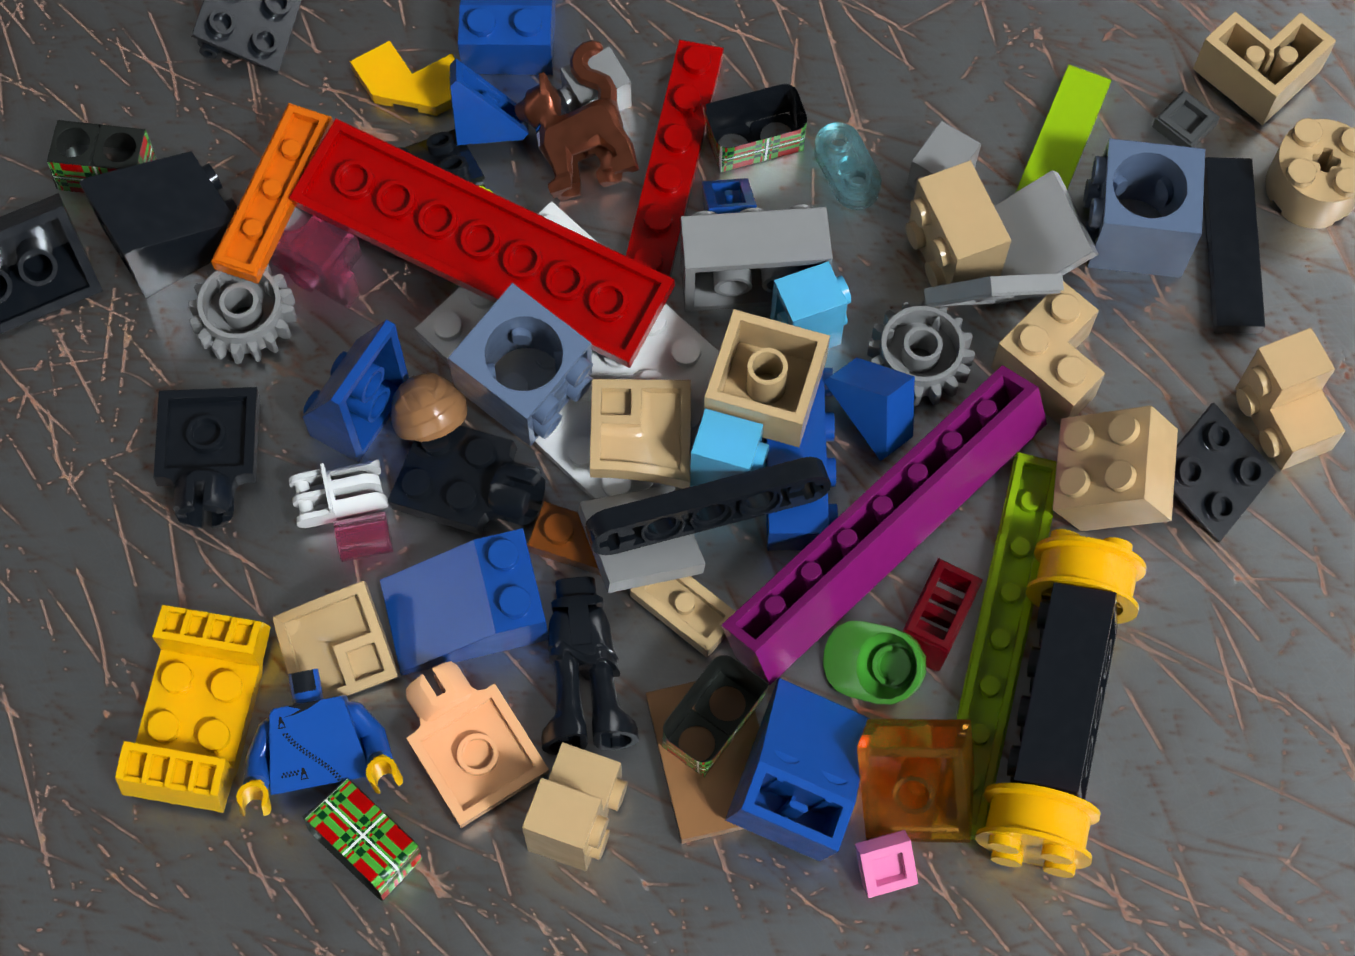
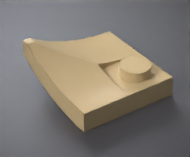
M592 379L590 477L639 480L679 488L690 487L691 380Z
M365 581L337 590L272 617L288 674L318 669L324 699L342 695L350 696L400 677Z

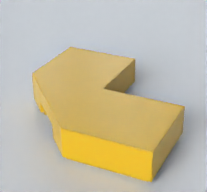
M390 40L350 61L352 71L375 104L390 107L393 104L417 108L420 113L434 116L453 108L450 89V64L454 61L455 57L452 53L413 74Z

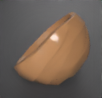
M435 373L413 375L401 383L392 396L391 425L396 434L405 440L427 442L441 438L458 428L466 419L468 412L466 398L454 387L451 381Z

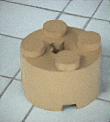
M1304 118L1299 120L1294 128L1286 134L1265 178L1266 194L1270 202L1274 200L1282 210L1281 215L1286 220L1301 227L1321 229L1332 226L1335 221L1346 218L1355 207V127L1351 128L1344 123L1330 119Z

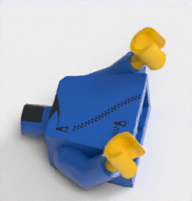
M312 669L287 674L293 705L270 709L269 717L259 723L246 754L243 785L238 790L236 798L240 814L243 817L246 815V805L252 800L262 801L263 816H267L272 809L268 793L269 785L271 795L342 782L348 778L352 780L367 777L375 793L379 794L381 791L378 787V781L381 776L392 774L398 786L403 783V777L393 760L385 728L362 703L349 701L346 695L324 699L319 670Z

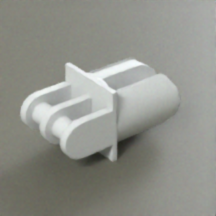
M379 460L326 470L324 463H321V469L298 473L288 479L289 486L294 488L296 496L292 498V504L295 508H299L300 515L296 517V525L299 528H310L333 522L335 526H339L338 518L380 510L389 506L387 496L383 494L379 478L381 474ZM324 484V489L310 491L311 486ZM328 503L327 509L314 511L313 506Z

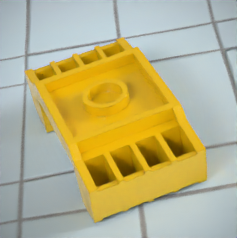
M162 605L152 638L161 650L136 742L123 741L115 779L122 795L224 813L233 779L239 769L262 678L263 660L271 628L269 625L261 621Z

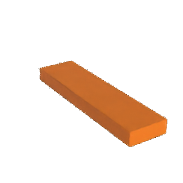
M288 103L213 256L211 263L215 270L259 284L295 209L292 201L289 200V196L333 124L331 116Z

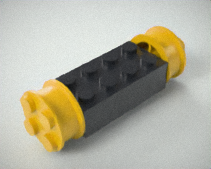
M1055 529L1051 531L1050 537L1042 539L1035 546L1034 556L1040 564L1037 578L1030 581L1027 585L1026 595L1034 605L1039 607L1037 629H1040L1039 646L1041 648L1033 646L1031 648L1027 667V677L1031 678L1029 689L1031 696L1022 695L1019 704L1017 726L1021 727L1020 742L1022 743L1021 746H1011L1007 765V776L1011 777L1010 783H996L985 788L984 798L990 803L986 827L978 829L975 835L976 842L992 852L990 859L997 864L1008 867H1021L1022 862L1042 866L1044 872L1054 876L1073 878L1076 869L1089 867L1092 863L1093 857L1086 850L1090 825L1099 822L1101 813L1096 806L1085 799L1118 624L1129 622L1137 617L1139 605L1133 598L1137 581L1145 576L1147 568L1144 560L1132 551L1133 545L1127 540L1116 537H1107L1101 540L1080 536L1078 533L1066 529Z

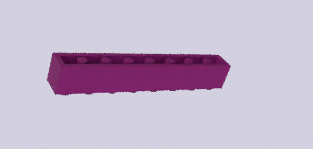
M1003 365L997 369L721 625L736 659L771 685L1047 425L1039 387Z

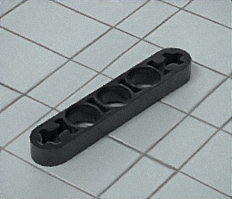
M804 457L607 508L592 515L587 520L585 528L595 553L599 555H613L817 501L828 493L831 488V482L822 460L817 457Z

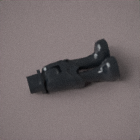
M584 576L559 579L555 582L557 599L551 602L553 614L548 628L549 661L554 666L556 682V708L554 717L542 730V750L548 754L557 755L562 742L581 749H585L588 745L587 725L583 712L579 674L590 681L593 744L598 749L619 750L631 747L639 741L638 727L636 722L621 709L617 698L614 677L620 676L617 665L619 659L613 647L608 618L602 609L604 607L603 597L596 593L595 578Z

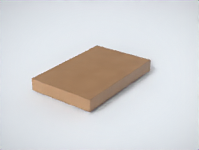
M696 681L646 692L648 710L681 844L744 829L725 821L759 730L756 711H754L705 777L663 748L664 722ZM726 686L714 691L710 697L709 706L716 718L723 721H733L743 714L746 703L743 694L739 690ZM693 726L687 728L681 734L679 748L695 760L703 761L712 755L715 749V739L708 729L701 726Z

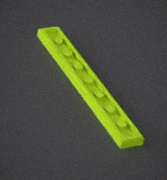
M1017 452L1014 456L931 826L932 830L975 840L977 830L986 827L990 803L984 798V792L987 786L996 784L1034 607V604L1026 595L1028 583L1037 578L1040 563L1034 556L1035 546L1042 539L1049 537L1054 513L1053 500L1057 461Z

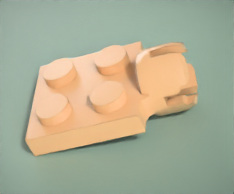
M449 661L431 668L435 674L433 676L434 680L442 691L441 695L436 696L423 674L415 678L406 688V699L420 721V727L413 734L406 737L458 825L460 828H463L549 774V768L496 684L494 683L486 689L476 690L471 687L459 666Z

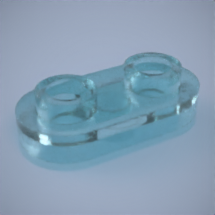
M839 122L830 123L821 128L816 135L814 155L836 199L843 206L854 210L870 207L879 197L882 179L859 133L852 126ZM841 140L844 141L846 144L843 146H836L832 144L831 141ZM862 177L866 182L857 184L851 178Z

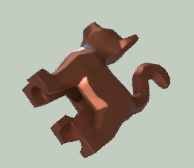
M595 40L583 42L574 49L570 58V69L580 84L598 91L597 100L561 115V97L543 72L539 74V85L527 90L524 99L515 105V113L518 119L528 122L536 130L538 148L550 164L555 178L548 183V189L552 197H557L561 202L581 196V179L578 162L593 156L599 158L600 167L596 175L599 184L603 187L623 182V172L633 173L639 170L633 143L623 129V122L617 103V88L609 75L591 69L588 65L589 59L603 50V45Z

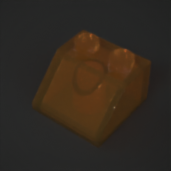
M868 719L857 745L866 840L905 830L911 842L970 843L972 836L975 768L971 720Z

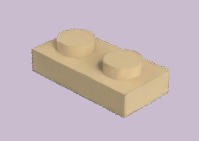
M691 576L630 589V597L707 658L726 637L721 625L736 612Z

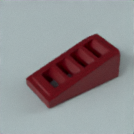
M940 558L937 559L903 629V632L917 640L926 656V667L933 671L941 670L983 582V579ZM937 582L965 593L964 598H960L936 586ZM929 599L957 611L956 614L929 602ZM922 616V617H924V618H926V619H928V620H930V621H932V622H934V623H936V624H938V625H940V626H942V627H944V628H947L948 631L946 632V631H944V630H942V629H940V628H938V627H936V626H934V625H932V624H930V623H928V622H926V621L920 619V617Z

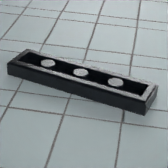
M1206 157L1204 200L1214 333L1261 334L1265 328L1252 158Z

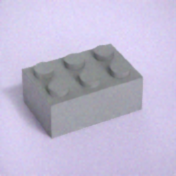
M800 204L785 210L765 211L761 208H747L739 213L717 214L712 211H700L691 216H681L680 264L685 312L771 306L774 280L829 261L832 267L833 258L827 207L813 208L810 205Z

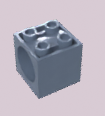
M1109 138L1103 156H1095L1092 176L1091 179H1087L1084 189L1083 207L1090 208L1089 221H1084V225L1099 254L1087 261V268L1182 277L1202 235L1205 149ZM1134 199L1143 201L1154 207L1162 217L1146 218L1136 215L1127 210L1119 200Z
M514 283L507 288L448 357L454 387L530 447L539 436L546 439L552 434L562 419V415L559 412L570 399L574 402L580 400L591 386L593 379L590 376L593 367L592 343ZM534 348L544 351L554 358L556 375L542 387L534 390L519 391L507 388L497 381L495 365L504 355L513 350Z

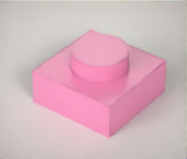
M905 830L855 844L862 886L868 898L919 884L911 840Z

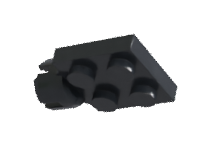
M257 387L159 391L153 478L157 486L174 488L173 510L180 523L189 527L203 529L204 510L212 512V528L226 525L234 514V497L238 486L245 483H256L260 395Z
M459 426L451 433L427 442L413 441L388 498V504L393 510L481 535L485 525L490 520L500 519L521 526L532 523L539 511L528 508L529 501L542 505L546 480L541 476L542 472L538 468L514 461L517 447L513 440Z

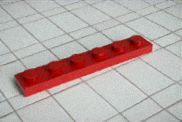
M680 39L626 253L627 257L669 277L672 275L681 237V216H686L706 132L703 106L706 111V104L713 102L724 53L723 47Z

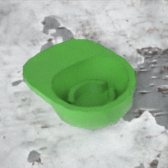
M848 621L837 626L829 636L824 649L823 667L828 682L836 691L851 698L875 704L892 705L908 699L920 689L926 676V656L917 640L899 629L867 621Z

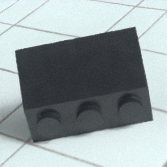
M59 193L0 217V334L103 291Z

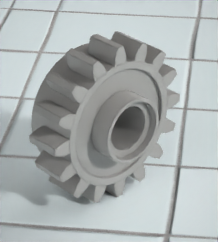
M269 264L259 284L210 269L207 272L208 278L203 284L196 283L194 286L198 296L197 299L188 302L189 309L193 315L189 321L194 333L198 334L197 337L201 346L204 349L212 347L216 358L222 360L228 352H231L236 364H241L244 354L251 353L256 362L261 361V350L266 347L273 353L278 352L279 349L275 340L277 337L290 339L292 335L287 323L297 322V315L293 307L296 304L291 288H287L284 276L281 273L273 276ZM242 307H251L244 313L234 314Z
M925 301L920 306L911 307L908 302H905L898 313L895 314L891 310L885 312L884 325L877 323L874 325L871 337L874 340L869 341L867 356L873 358L870 362L915 376L914 406H919L922 396H928L932 404L937 405L940 401L941 391L953 397L957 393L958 382L966 384L970 373L968 367L972 366L975 351L968 349L973 336L971 333L962 332L963 319L961 317L953 319L947 314V307L944 306L939 309L929 307V305H925ZM916 348L924 349L930 355L925 357L918 356L911 350Z

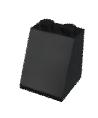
M192 151L87 177L79 182L101 228L145 298L211 263L237 209V205L232 198L224 201L218 193V190L223 187L212 166L209 163L201 166Z

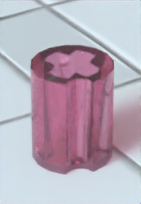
M386 511L333 522L341 562L394 552Z

